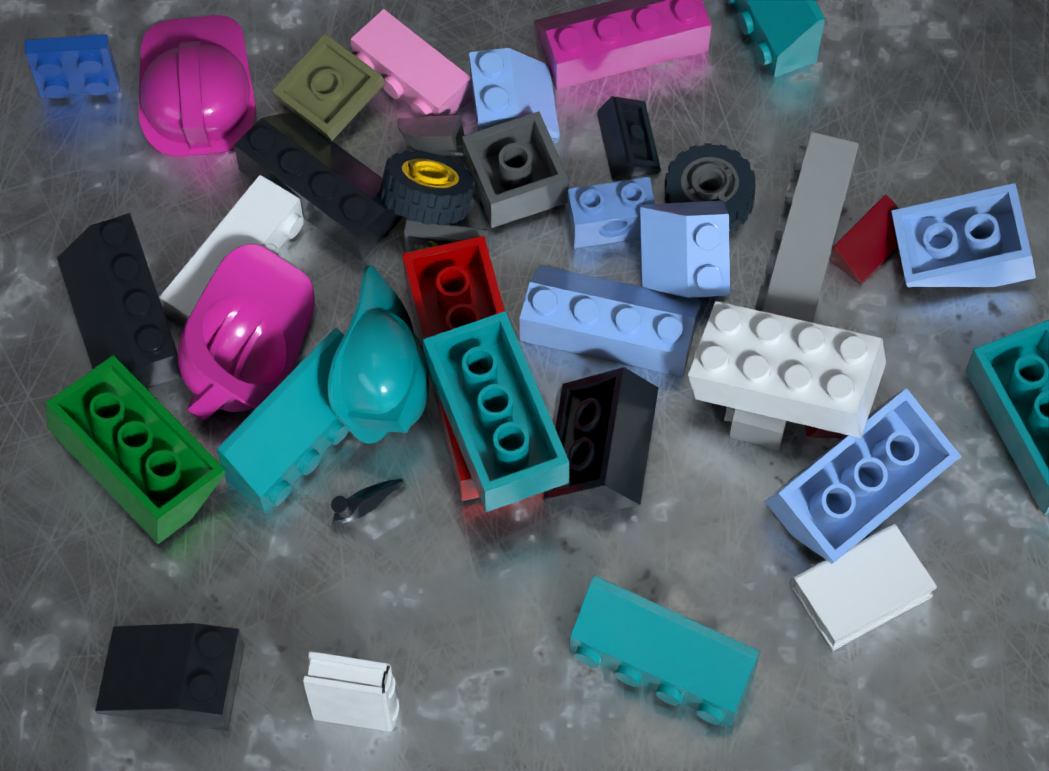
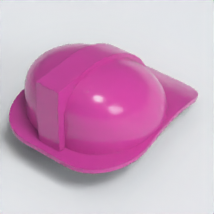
M222 15L172 19L155 24L144 34L141 41L139 121L147 141L157 151L170 157L217 154L233 150L234 144L253 127L256 117V104L241 26L234 19Z
M247 244L234 249L224 257L207 283L182 330L178 345V366L183 381L193 392L187 411L203 421L208 419L218 409L228 412L256 409L295 369L304 336L313 316L315 306L314 289L307 275L266 247L259 244Z

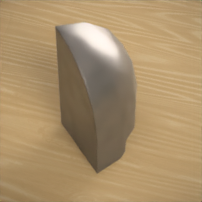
M460 115L398 118L397 127L406 143L416 151H424L440 156L463 155L462 136H465Z

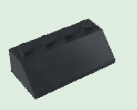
M294 112L262 117L234 144L238 167L241 172L253 181L261 175L298 197L301 202L303 218L360 261L403 218V216H399L393 210L388 209L384 205V201H381L379 197L382 182L381 176L339 145L330 141Z
M128 213L90 225L57 257L92 369L114 355L146 389L181 378L178 366V353L131 214Z

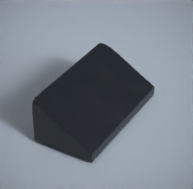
M611 96L600 107L597 116L612 179H626L659 173L661 167L645 101Z

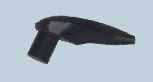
M395 479L374 484L354 493L347 499L343 496L335 497L331 502V508L335 512L332 524L346 523L365 516L376 509L388 495L405 486L402 479Z

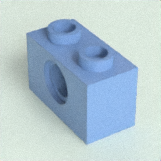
M650 177L568 189L567 214L574 249L641 239L640 205L655 204Z

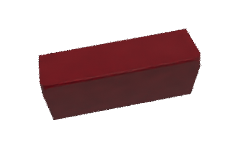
M885 194L832 248L830 261L860 285L899 248L892 211L899 208L894 201Z

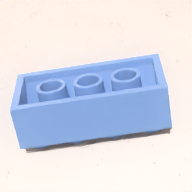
M539 265L529 282L519 318L520 341L684 377L702 300Z
M906 388L889 398L868 416L861 438L844 435L764 502L793 537L832 564L958 460L961 455Z

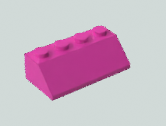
M613 0L534 20V26L546 61L550 67L556 89L709 51L711 22L702 0Z

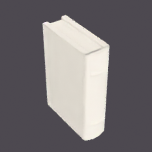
M895 523L875 533H869L868 537L858 542L836 562L831 564L825 559L816 565H809L808 569L790 578L792 591L832 652L932 598V591L937 588V585Z
M309 651L308 659L310 664L308 674L304 676L303 684L313 720L388 732L393 730L397 723L400 706L399 699L396 698V681L392 675L390 664Z

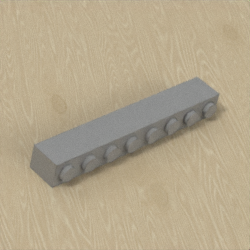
M811 132L807 147L799 145L794 169L799 170L800 175L798 181H789L784 204L791 205L788 216L780 215L774 238L781 240L779 251H770L765 274L772 276L769 287H760L755 310L813 323L859 143ZM727 407L724 421L732 422L729 438L775 450L780 449L787 423L786 420Z

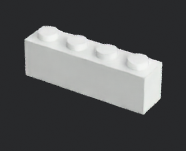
M259 175L159 297L165 317L184 328L194 306L220 262L234 249L247 244H259L278 255L279 248L288 238H294L303 225L304 219L300 199Z

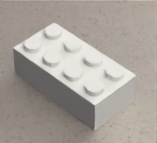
M715 301L688 378L696 400L861 438L886 365L883 340L880 337Z

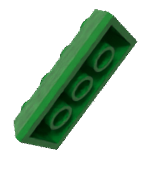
M114 355L45 402L47 429L157 544L161 543L195 516L226 474V469Z

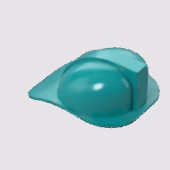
M366 266L362 274L361 289L354 315L331 363L328 377V398L333 413L354 437L362 443L372 444L381 440L388 432L408 433L409 428L419 420L425 410L429 395V377L423 347L414 334L411 319L405 306L380 273L373 266Z

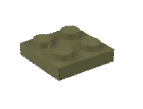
M325 33L271 92L282 104L330 141H333L386 82L382 75Z

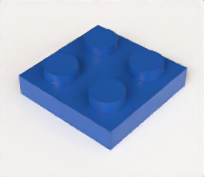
M107 34L25 40V55L40 97L63 98L74 94L103 95L107 92L120 91V77Z

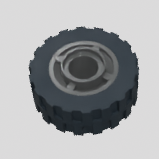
M704 143L702 146L695 145L689 147V150L680 152L675 161H671L668 166V173L665 174V203L724 201L729 213V232L732 233L737 230L739 225H743L748 220V215L752 213L754 208L756 186L754 170H751L749 161L744 159L740 152L735 149L733 151L725 145L720 144V146L712 145V143ZM709 188H711V189H715L716 191L707 192V191H704V189H709Z

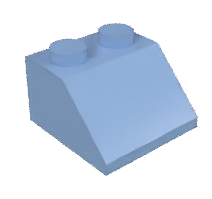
M511 48L469 52L470 77H472V95L477 131L539 111L551 139L560 137L548 64Z
M724 201L640 205L642 287L688 298L729 296V213Z

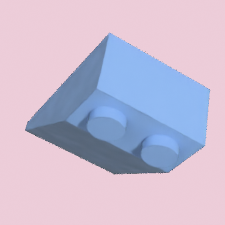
M1016 183L892 211L907 287H997L1036 278Z

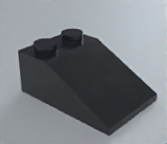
M199 623L113 626L95 709L96 714L229 731L245 648L240 630L238 628Z

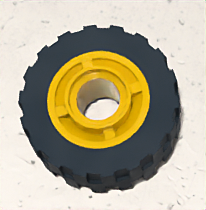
M403 151V153L393 154L392 158L387 159L379 197L381 201H384V205L388 209L393 210L399 216L406 217L408 220L428 225L454 224L458 220H463L468 213L475 179L472 178L473 174L465 169V166L453 161L451 158L424 151Z

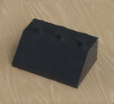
M625 367L563 383L555 429L569 460V483L545 491L543 500L551 504L605 512L639 506L641 504L659 387Z

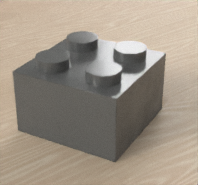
M539 111L462 136L463 162L467 171L473 174L472 178L475 179L474 188L491 228L568 202L569 177Z

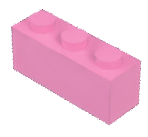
M385 9L379 12L350 39L352 54L382 75L386 82L382 86L383 89L395 99L401 98L406 102L417 117L456 115L473 99L472 77Z

